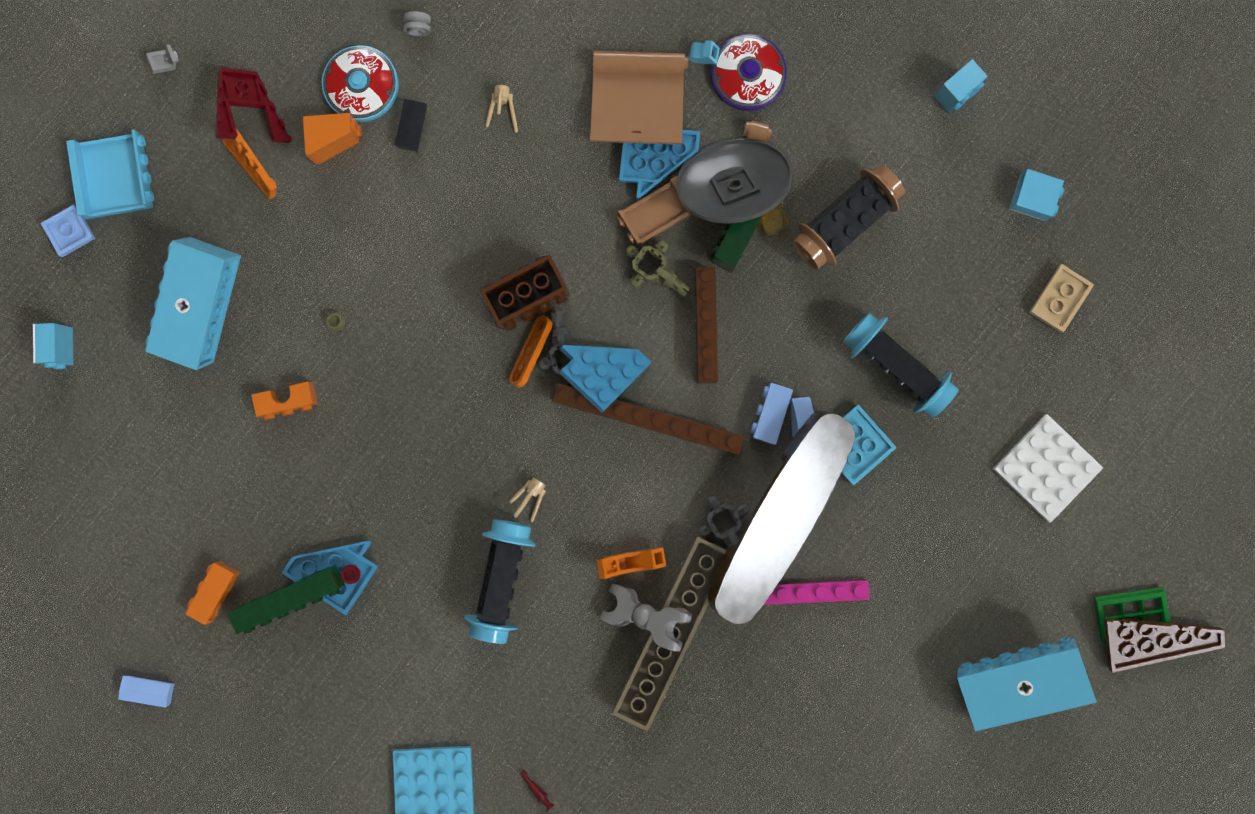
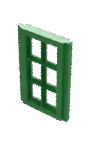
M1164 587L1094 597L1102 643H1106L1103 618L1125 620V618L1141 616L1142 621H1146L1145 615L1161 613L1162 622L1171 623ZM1158 598L1160 609L1144 611V600ZM1139 601L1140 612L1124 614V603ZM1119 604L1120 615L1105 617L1104 606Z

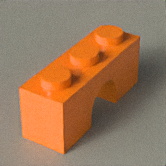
M307 381L290 385V397L284 403L278 400L276 391L269 390L252 394L256 417L270 420L274 419L275 415L281 413L282 416L294 414L293 411L301 409V412L312 410V406L318 405L313 383Z

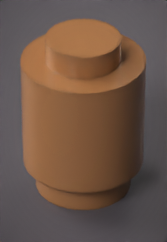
M754 120L752 122L747 121L743 136L748 137L747 139L766 142V140L770 141L773 129L769 128L770 124Z

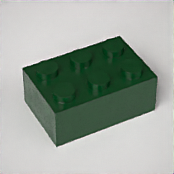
M762 216L744 222L729 223L731 226H726L720 240L722 243H717L711 257L714 258L712 263L732 273Z

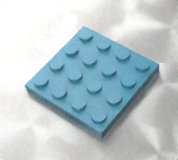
M471 746L395 749L393 751L395 814H474Z

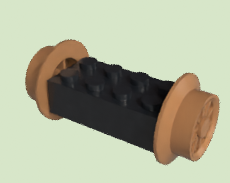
M879 165L873 171L868 169L861 170V178L809 224L801 223L798 225L800 235L792 241V245L799 256L811 268L818 270L825 263L835 266L837 263L835 257L887 211H898L899 204L897 200L905 194V189L899 178L889 168Z

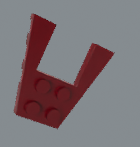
M220 68L218 70L216 138L236 139L238 136L230 107L237 106L263 109L271 142L290 143L292 137L286 133L284 129L286 126L283 120L278 118L275 112L276 107L273 102L269 101L267 97L268 92L257 72Z

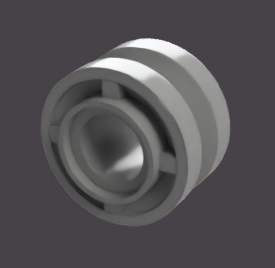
M417 11L404 14L405 24L403 30L406 34L412 36H426L430 34V15Z

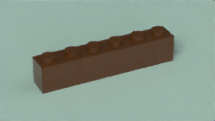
M696 267L697 384H717L715 267Z

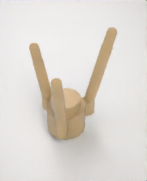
M497 85L494 87V93H492L485 126L488 127L490 124L495 102L497 103V114L499 115L501 113V105L507 104L508 101L514 132L517 133L518 128L513 106V94L509 93L510 88L508 86Z
M533 477L531 481L528 480L525 486L514 495L510 503H513L526 489L529 492L514 514L515 518L518 517L531 496L537 497L539 494L530 519L531 522L534 521L542 497L546 492L544 490L545 484Z

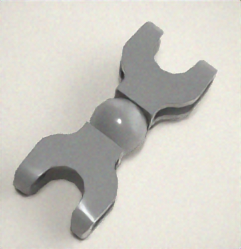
M611 583L609 592L616 596L618 601L617 607L612 612L602 611L600 619L610 625L625 626L630 622L635 623L639 628L652 633L656 645L671 651L680 652L682 642L674 637L673 629L678 622L690 623L692 614L672 607L656 611L652 606L640 603L635 590L620 584Z

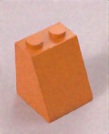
M350 113L303 116L305 155L315 164H321L360 143L359 136H362L361 125H358L356 119Z

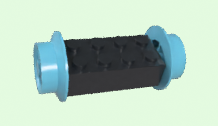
M869 312L843 341L852 349L850 358L853 359L865 347V354L871 360L875 361L877 359L880 362V367L885 372L895 374V380L903 387L905 385L910 387V393L919 400L913 412L916 414L925 411L930 417L934 418L946 408L958 393L959 389L950 382L952 372L949 371L938 379V377L881 330L888 317L878 320Z
M493 519L491 531L482 533V536L491 538L492 542L476 610L477 615L464 616V619L470 623L468 636L490 643L505 644L507 643L509 631L518 629L516 624L506 620H508L510 615V608H508L509 600H512L514 596L513 582L518 578L519 570L516 569L517 563L521 561L523 555L520 545L536 546V543L529 539L531 526Z

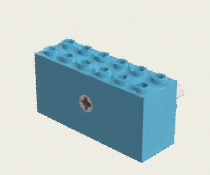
M188 237L172 240L168 246L169 255L163 266L164 276L159 284L160 292L154 304L155 313L150 321L151 330L146 338L145 344L147 346L145 352L198 370L214 363L241 255Z
M1061 638L1057 643L1050 644V642L1041 643L1037 648H1022L1018 650V653L1014 654L1010 652L1002 653L998 658L994 659L986 657L975 664L971 662L963 663L957 670V679L975 731L1097 703L1075 638Z

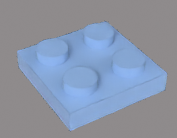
M76 205L68 207L41 223L60 257H64L96 239L86 220L77 215Z

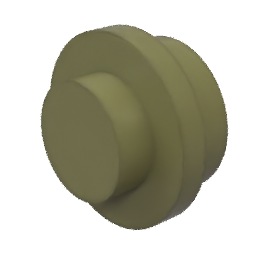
M338 312L330 313L326 318V325L332 331H340L345 326V318Z

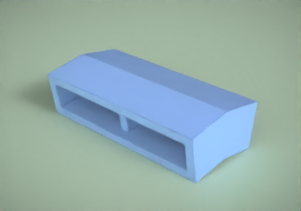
M128 675L123 676L118 699L166 708L171 704L174 683Z

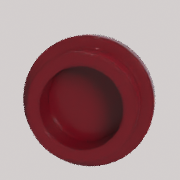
M353 564L345 566L341 571V578L347 584H354L361 577L360 569Z

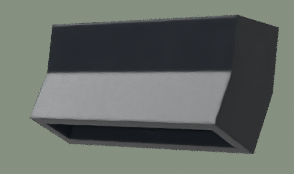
M404 99L395 140L397 148L418 152L427 103Z

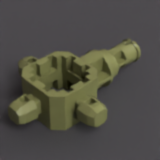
M660 241L655 246L656 249L651 246H644L640 252L638 248L632 245L627 248L625 252L631 259L634 258L632 269L637 274L633 275L630 281L632 286L638 288L643 283V279L648 283L656 281L663 287H671L682 297L686 296L691 287L678 279V276L674 274L675 271L666 265V257L662 255L668 249L667 243ZM647 253L654 256L661 263L652 276L638 268V263Z

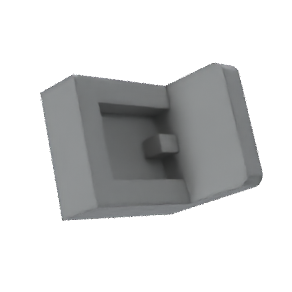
M170 44L166 45L165 50L146 53V59L152 74L176 69V63L179 61L178 55L175 50H172Z

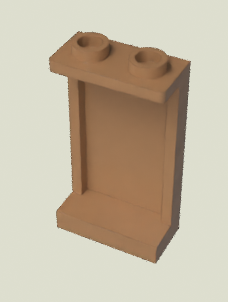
M678 176L670 179L668 184L623 211L622 209L618 211L619 217H617V220L622 228L626 227L628 230L627 237L632 244L636 243L638 247L692 215L679 200L676 188Z

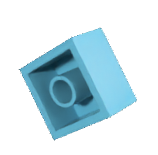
M972 59L945 82L934 97L948 113L953 109L957 111L969 98L971 99L985 85L983 81L988 76Z

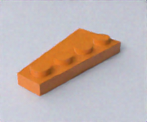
M237 130L238 136L236 139H222L224 146L269 200L274 198L277 190L275 181L269 177L239 131Z

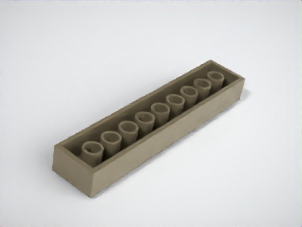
M697 535L695 536L660 609L661 611L667 607L679 608L692 614L690 623L678 622L673 629L674 637L682 642L680 652L671 651L656 645L652 633L649 632L614 705L612 715L648 732L708 607V592L727 551L726 549Z

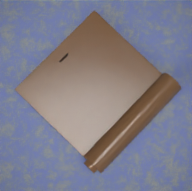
M594 50L590 142L682 145L684 69H688V57H685V53Z

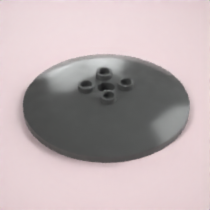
M747 138L729 139L711 144L690 157L678 174L676 188L682 205L696 217L716 223H738L760 217L778 206L791 189L793 171L788 157L776 146L761 140Z

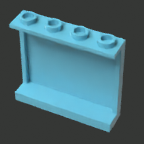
M133 129L131 130L132 134L82 143L75 140L66 141L78 216L84 219H92L153 208L154 194L150 189L151 176L147 170L149 161L144 151L146 142L142 134Z

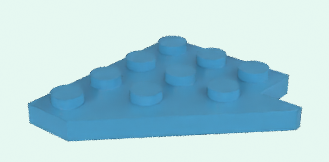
M682 130V145L623 143L619 182L638 183L636 199H641L699 151L701 131Z
M563 345L560 349L571 360L560 371V374L601 413L652 363L638 349Z
M369 540L293 556L282 571V574L295 582L336 564L340 574L345 566L350 564L356 565L361 571V577L356 583H345L340 588L341 592L332 597H329V594L323 596L324 602L346 616L379 565L363 556L372 543Z

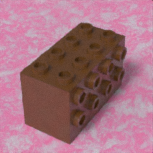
M550 254L536 259L530 265L522 266L518 271L507 274L501 280L490 283L480 290L497 325L502 330L506 329L507 331L516 328V324L521 321L527 322L533 319V315L538 312L541 314L551 309L550 306L555 303L559 305L568 300L567 297L570 296L568 288Z

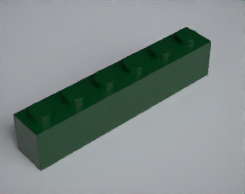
M336 564L238 606L226 614L236 634L243 631L247 634L255 630V626L259 624L263 627L273 622L272 619L275 617L281 619L288 616L289 611L293 609L295 612L304 609L309 602L316 604L322 601L323 596L329 594V597L340 593V588L345 583Z

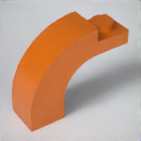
M663 547L619 553L596 560L599 579L636 571L655 570L666 566Z

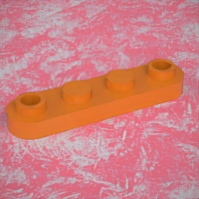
M541 315L535 320L509 376V382L518 388L523 387L527 383L546 339L552 330L553 323L545 315Z

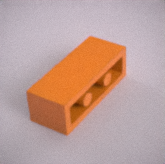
M222 561L209 565L206 570L207 576L204 581L202 580L196 588L198 592L195 597L190 599L186 606L188 610L185 614L204 625L213 622L240 574V571Z

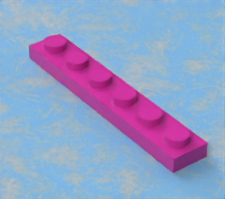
M868 580L777 584L763 605L869 600Z

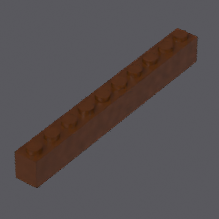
M559 383L553 402L556 404L735 455L740 454L744 436L619 400H615L601 413L576 388Z

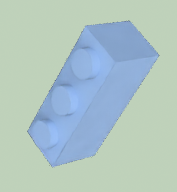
M774 383L764 387L762 393L764 401L762 405L759 404L756 411L758 420L757 423L753 422L750 433L753 434V439L776 445L791 399L792 389Z

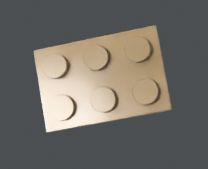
M1060 264L1029 313L1058 332L1064 333L1094 284L1065 265Z

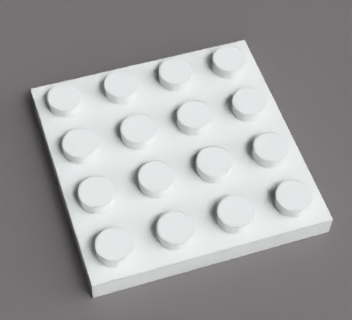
M1045 414L993 468L1048 523H1051L1103 469L1048 414Z

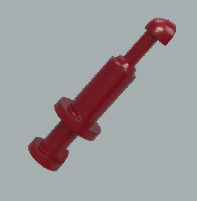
M522 771L521 776L528 782V787L538 798L537 802L542 801L547 807L546 811L548 812L554 806V803H550L545 797L548 793H543L538 785L526 776L527 772Z

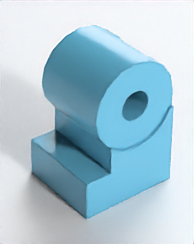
M705 41V43L693 42L691 44L689 60L699 64L717 65L720 48L713 41Z

